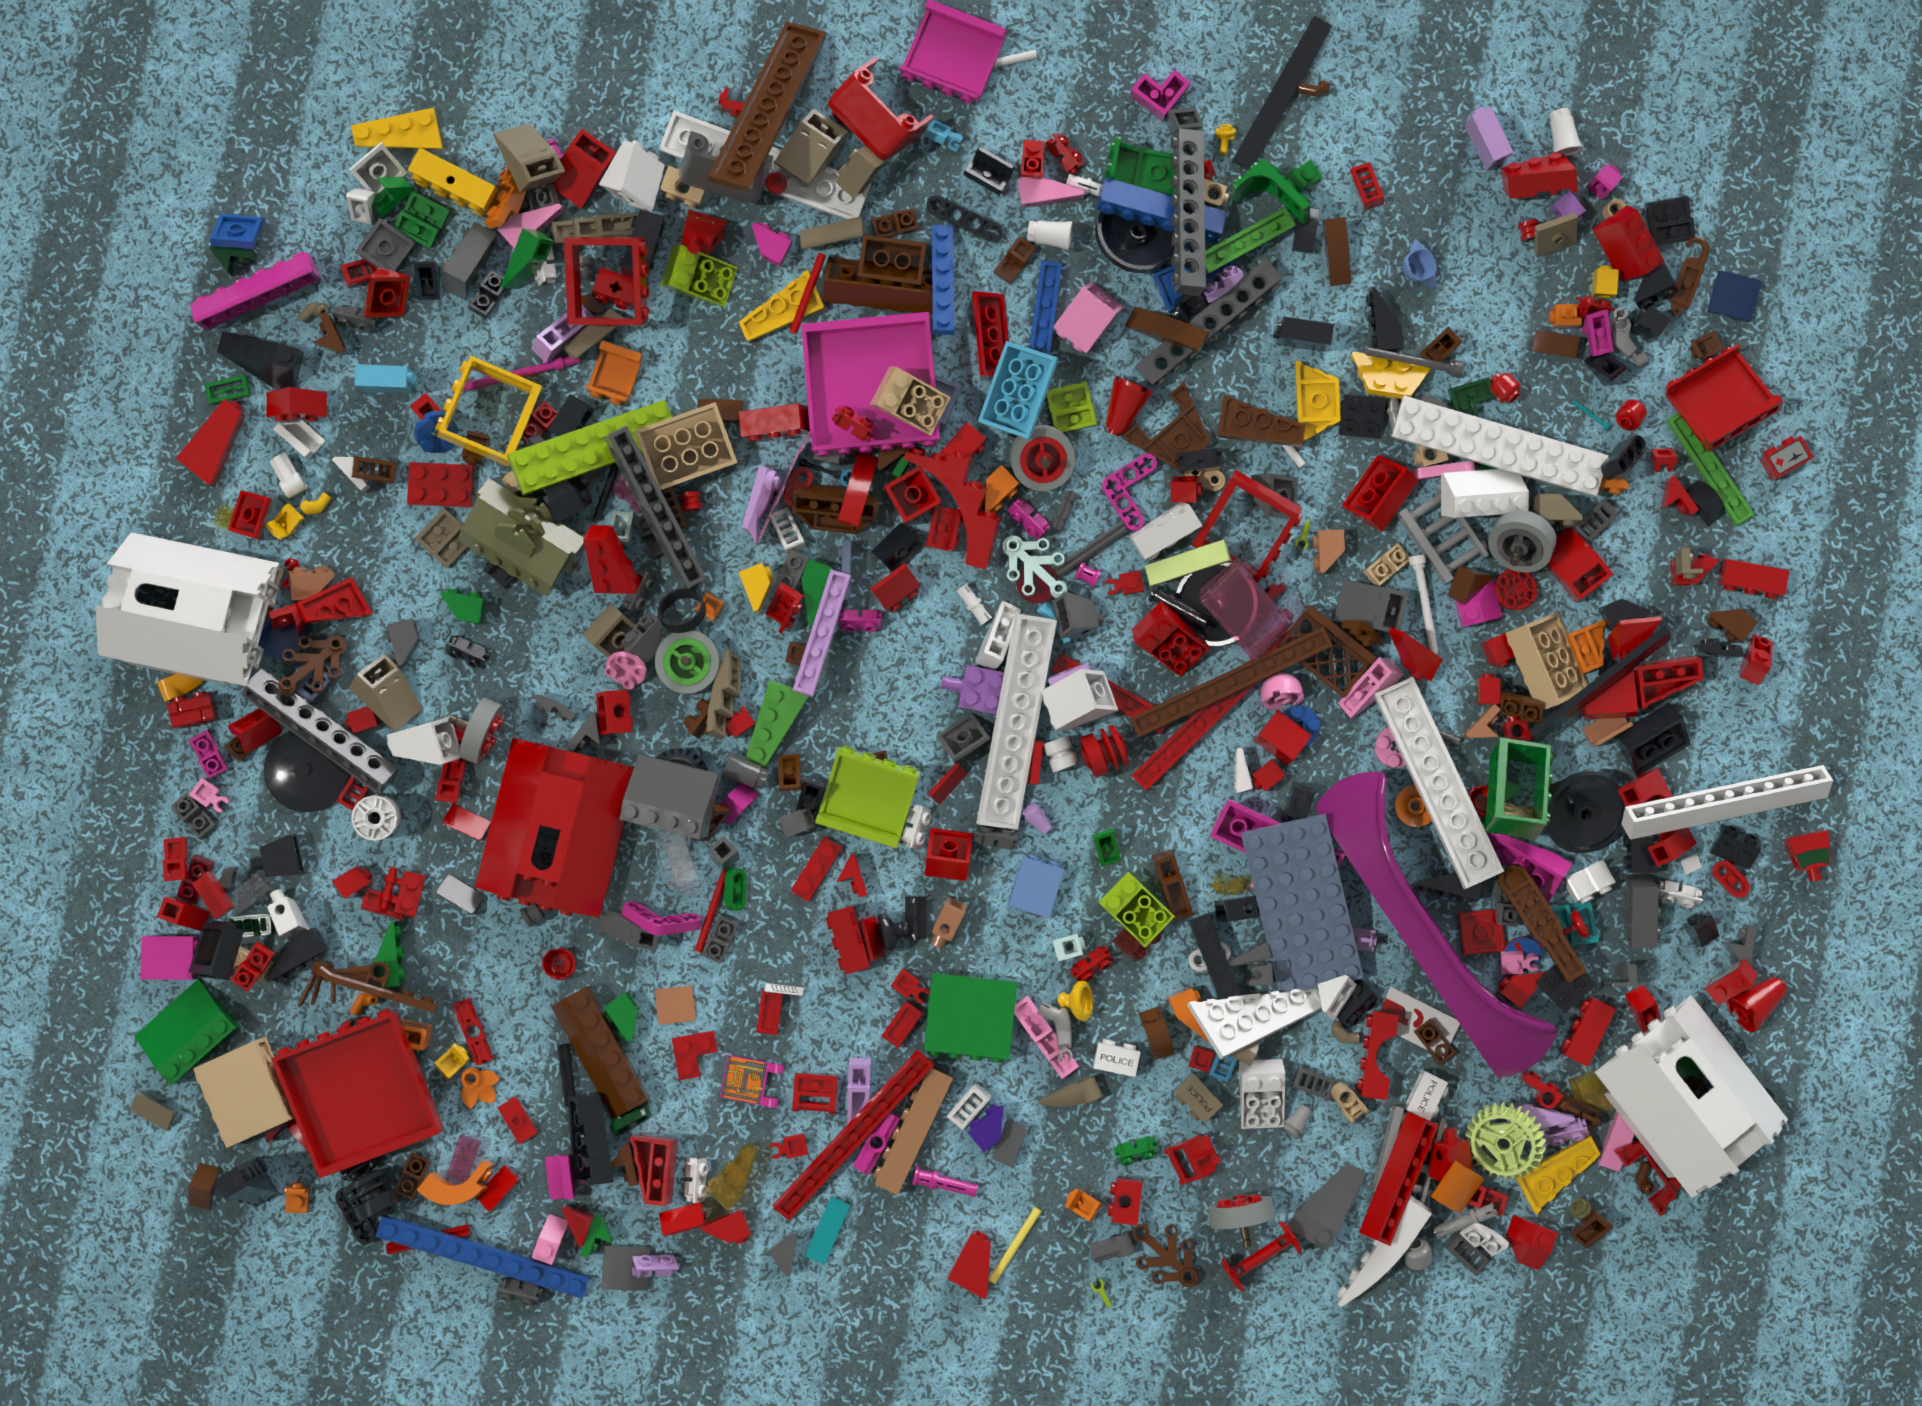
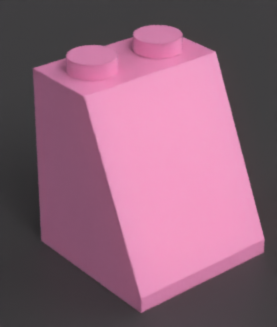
M1091 281L1082 287L1053 328L1057 330L1056 333L1061 338L1069 339L1076 350L1087 353L1120 314L1124 306Z

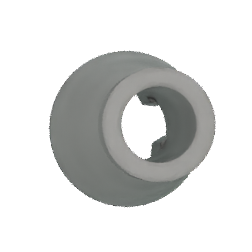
M1301 1104L1284 1121L1283 1129L1295 1138L1299 1134L1302 1135L1312 1111Z

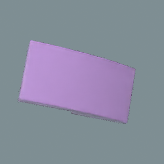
M1237 265L1224 268L1222 272L1217 273L1218 282L1214 281L1206 285L1202 295L1208 303L1226 294L1241 280L1244 274Z

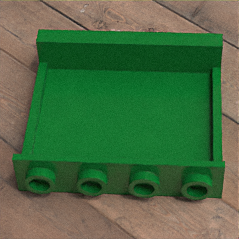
M931 973L923 1050L927 1051V1055L940 1056V1052L949 1053V1058L961 1059V1055H970V1060L982 1061L983 1057H989L991 1062L1004 1063V1059L1009 1060L1017 982Z

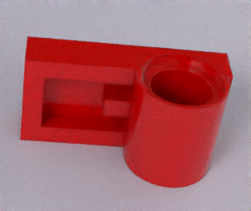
M1531 1070L1529 1073L1523 1071L1519 1079L1537 1090L1535 1101L1538 1105L1551 1109L1560 1102L1563 1097L1558 1092L1560 1088L1550 1082L1547 1085L1540 1081L1542 1077ZM1549 1092L1551 1100L1544 1104L1542 1096L1544 1093Z

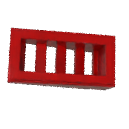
M1370 162L1351 168L1350 172L1364 211L1383 205L1384 196ZM1368 171V175L1358 178L1357 174ZM1371 179L1370 183L1364 185L1360 183ZM1374 187L1373 191L1364 193V190Z
M364 259L341 265L340 271L347 289L369 281L370 276L376 271L375 267L368 263L372 272L368 274L365 264L368 262ZM357 267L361 268L364 276H359ZM349 270H352L355 279H351Z
M351 775L337 802L353 811L356 804L365 798L370 788L366 785L363 788L355 783L357 779ZM352 787V788L356 789V790L359 791L361 794H360V795L356 794L355 792H353L352 790H350V788ZM348 794L356 799V802L354 803L345 796Z

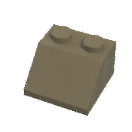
M610 604L584 632L583 636L607 658L616 652L632 654L621 641L636 625L614 605Z

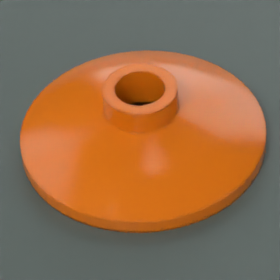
M1415 785L1407 786L1398 793L1395 800V812L1404 824L1411 827H1422L1432 821ZM1413 802L1418 803L1419 807L1417 810L1411 808Z

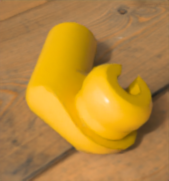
M323 492L317 501L308 502L304 500L300 504V509L307 515L320 514L332 497Z

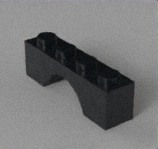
M1204 913L1187 920L1193 938L1204 960L1217 999H1227L1228 997L1240 994L1209 913Z

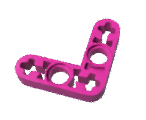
M1146 453L1106 477L1102 483L1103 492L1130 531H1137L1142 528L1144 519L1126 491V488L1155 470L1157 460L1152 454ZM1144 458L1147 460L1151 459L1153 461L1151 463L1152 468L1144 467L1141 469L1143 474L1140 475L1134 464L1137 463L1139 467L1144 463ZM1126 469H1132L1135 472L1133 480L1130 481L1124 478L1123 473ZM1109 480L1112 483H1117V485L1115 486L1117 492H1119L1120 490L1123 491V494L1117 495L1114 500L1111 497L1115 495L1113 490L1106 489V487L1108 486L1107 481ZM1120 498L1127 499L1129 502L1128 508L1124 510L1119 509L1117 500ZM1131 508L1134 509V511L1131 512L1132 516L1134 518H1139V526L1135 527V525H1129L1131 519L1128 515L1126 517L1122 515L1124 513H1127Z
M633 901L624 902L622 909L624 917L648 933L658 936L699 930L702 917L694 913L660 917L642 904Z

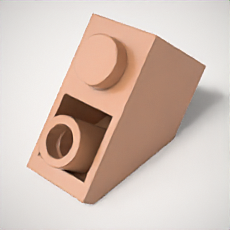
M1344 529L1318 530L1316 536H1313V549H1317V557H1314L1313 565L1314 570H1318V575L1325 573L1345 551Z
M316 566L315 570H306V567L293 568V571H288L289 597L291 600H303L320 592L334 577V572L332 569H328V566Z

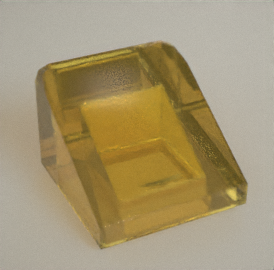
M218 505L212 525L228 529L234 509Z

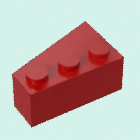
M591 525L583 537L594 593L635 594L642 579L640 575L635 573L631 559H627L623 552L624 547L611 525Z

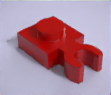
M1140 570L1119 574V581L1115 579L1105 581V584L1112 583L1115 586L1113 591L1107 592L1108 595H1114L1118 590H1122L1123 595L1144 591Z
M905 969L900 971L890 985L906 998L913 994L915 1000L920 1004H923L924 1001L919 998V993L925 992L928 995L930 994L927 988H919L917 985L920 980Z
M804 1133L783 1137V1144L779 1142L769 1144V1148L777 1147L779 1149L778 1154L771 1156L772 1159H778L784 1153H786L787 1159L809 1154Z

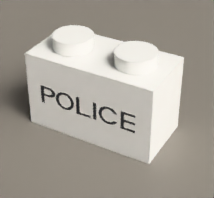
M1103 1039L1102 1042L1097 1041L1092 1065L1094 1069L1136 1077L1140 1051L1136 1050V1045L1124 1043L1123 1047L1115 1045L1116 1041Z
M1421 1070L1404 1109L1429 1121L1431 1118H1435L1439 1111V1106L1437 1105L1440 1099H1444L1448 1092V1082Z

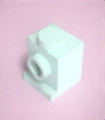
M1077 933L1052 940L1058 961L1083 955L1082 950L1086 949L1083 937H1078ZM1068 942L1073 944V949L1070 951L1065 948Z

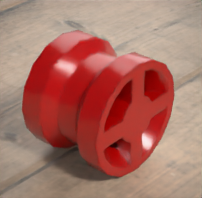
M1538 219L1524 221L1517 225L1522 234L1520 237L1521 242L1534 240L1535 226L1539 225Z
M700 491L680 494V498L683 500L682 511L703 509L700 503Z

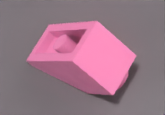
M549 1214L538 1238L532 1258L551 1265L556 1261L568 1227L566 1219Z

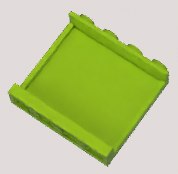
M849 746L838 747L815 823L897 848L920 772L910 765H904V767L896 765V762L891 759L880 760L875 758L874 754L868 752L863 754L855 752V749Z

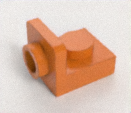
M292 1182L291 1186L284 1188V1193H286L285 1213H308L310 1187H305L302 1182Z

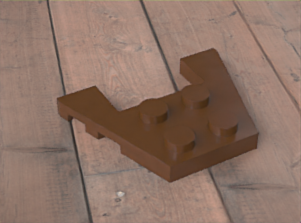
M1184 382L1169 394V397L1183 412L1153 439L1150 440L1137 424L1121 437L1142 451L1154 455L1156 459L1179 471L1177 453L1203 450L1211 443Z

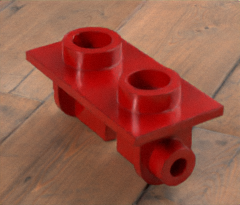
M1053 133L1052 136L1055 139L1049 138L1045 142L1046 148L1056 159L1063 154L1064 157L1059 163L1068 173L1074 175L1079 170L1077 166L1086 165L1082 161L1084 158L1076 149L1073 151L1068 145L1070 141L1064 134Z
M1587 295L1584 298L1575 296V299L1580 301L1576 307L1579 317L1585 318L1587 314L1602 310H1608V316H1610V311L1616 310L1610 306L1611 302L1599 298L1597 301L1596 298Z
M841 405L836 408L835 412L837 413L831 419L835 425L845 431H848L852 425L854 428L851 434L863 442L865 440L869 442L872 437L871 433L878 428L871 419L864 416L860 417L849 406Z
M1099 946L1088 954L1091 962L1088 963L1083 957L1072 965L1073 968L1070 969V972L1077 982L1090 981L1095 973L1099 970L1107 969L1112 964L1111 962L1114 959L1105 946Z

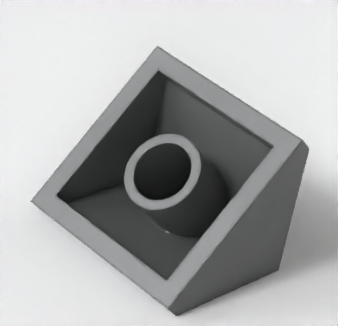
M972 712L937 735V738L954 763L990 740V737Z

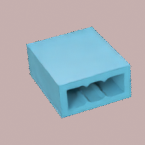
M356 364L354 386L362 392L414 394V389L418 387V377L407 366Z

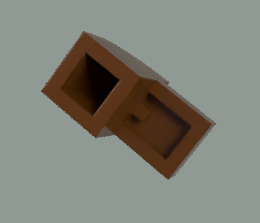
M1159 1006L1140 1012L1139 1017L1154 1061L1175 1054Z

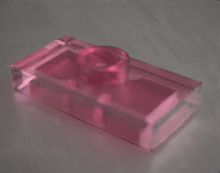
M462 1134L459 1136L446 1175L447 1177L462 1182L469 1179L481 1143L480 1140Z

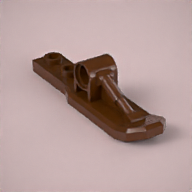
M1510 865L1503 869L1504 872L1499 874L1497 884L1506 894L1530 935L1544 946L1566 982L1569 983L1587 972L1563 935L1561 922L1524 867Z
M313 962L312 969L329 982L432 1013L437 1012L439 1005L434 1004L435 999L422 996V999H417L413 997L414 993L406 990H401V993L386 989L391 975V968L384 962H375L366 966L346 969H328L319 962ZM382 965L386 972L383 977L378 978L375 975V969Z

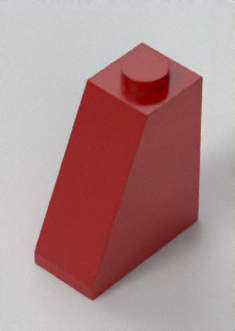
M1634 670L1628 672L1579 710L1580 714H1583L1584 720L1636 717L1638 704Z
M971 1230L947 1275V1279L986 1299L991 1241L987 1239L989 1236L980 1230H977V1232Z

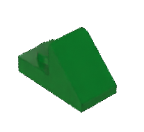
M1310 159L1299 168H1294L1284 179H1289L1295 185V190L1300 194L1323 176Z
M378 177L376 179L382 184L384 189L375 195L372 206L384 217L408 196L414 188L404 177Z
M598 1211L594 1215L580 1255L587 1258L591 1255V1252L596 1253L600 1242L596 1240L597 1238L610 1243L614 1241L602 1213Z

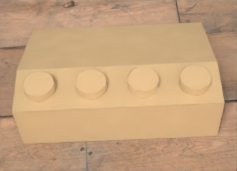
M716 402L635 430L646 463L660 490L737 463Z
M1559 612L1505 633L1508 644L1515 655L1516 663L1524 677V682L1532 698L1543 702V710L1571 699L1589 685L1585 674H1581L1566 638L1568 633Z

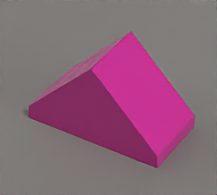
M740 783L720 804L727 805L731 811L724 821L730 826L759 794L750 786Z

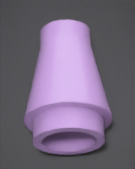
M1035 802L1031 803L1022 812L1025 816L1024 819L1041 831L1042 834H1045L1052 828L1041 806Z

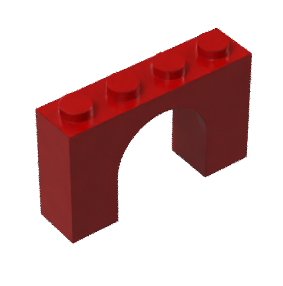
M1658 767L1637 776L1618 789L1626 807L1673 797ZM1689 827L1660 833L1659 839L1647 848L1658 867L1675 860L1696 845L1697 842Z

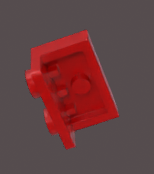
M940 505L933 508L925 547L946 552H952L954 548L958 547L960 537L957 536L958 528L962 527L964 521L960 509H952Z
M784 583L779 585L765 615L781 624L778 631L780 634L786 628L790 630L796 620L793 616H797L803 606L800 602L804 596Z

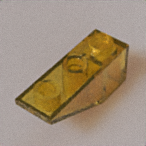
M752 1143L744 1145L739 1150V1155L733 1161L727 1162L723 1167V1171L708 1182L706 1190L727 1211L743 1196L758 1148Z

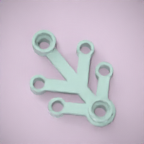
M1009 536L1003 542V551L1009 556L1007 578L1011 582L1019 580L1020 573L1017 570V558L1019 557L1024 562V585L1022 592L1025 596L1030 597L1035 593L1033 572L1050 587L1051 595L1057 599L1064 592L1068 591L1064 582L1056 581L1040 566L1052 564L1062 566L1065 562L1062 553L1057 552L1053 556H1029L1024 551L1039 550L1040 552H1046L1050 547L1047 539L1041 538L1038 541L1023 542L1017 536ZM1045 542L1047 546L1046 548H1040L1039 544ZM1011 543H1016L1017 547L1015 549H1010L1009 545ZM1055 557H1062V561L1056 563L1054 561ZM1011 572L1017 573V577L1014 579L1010 578L1009 575ZM1030 586L1033 590L1030 593H1026L1025 588ZM1062 586L1063 590L1056 592L1055 587Z

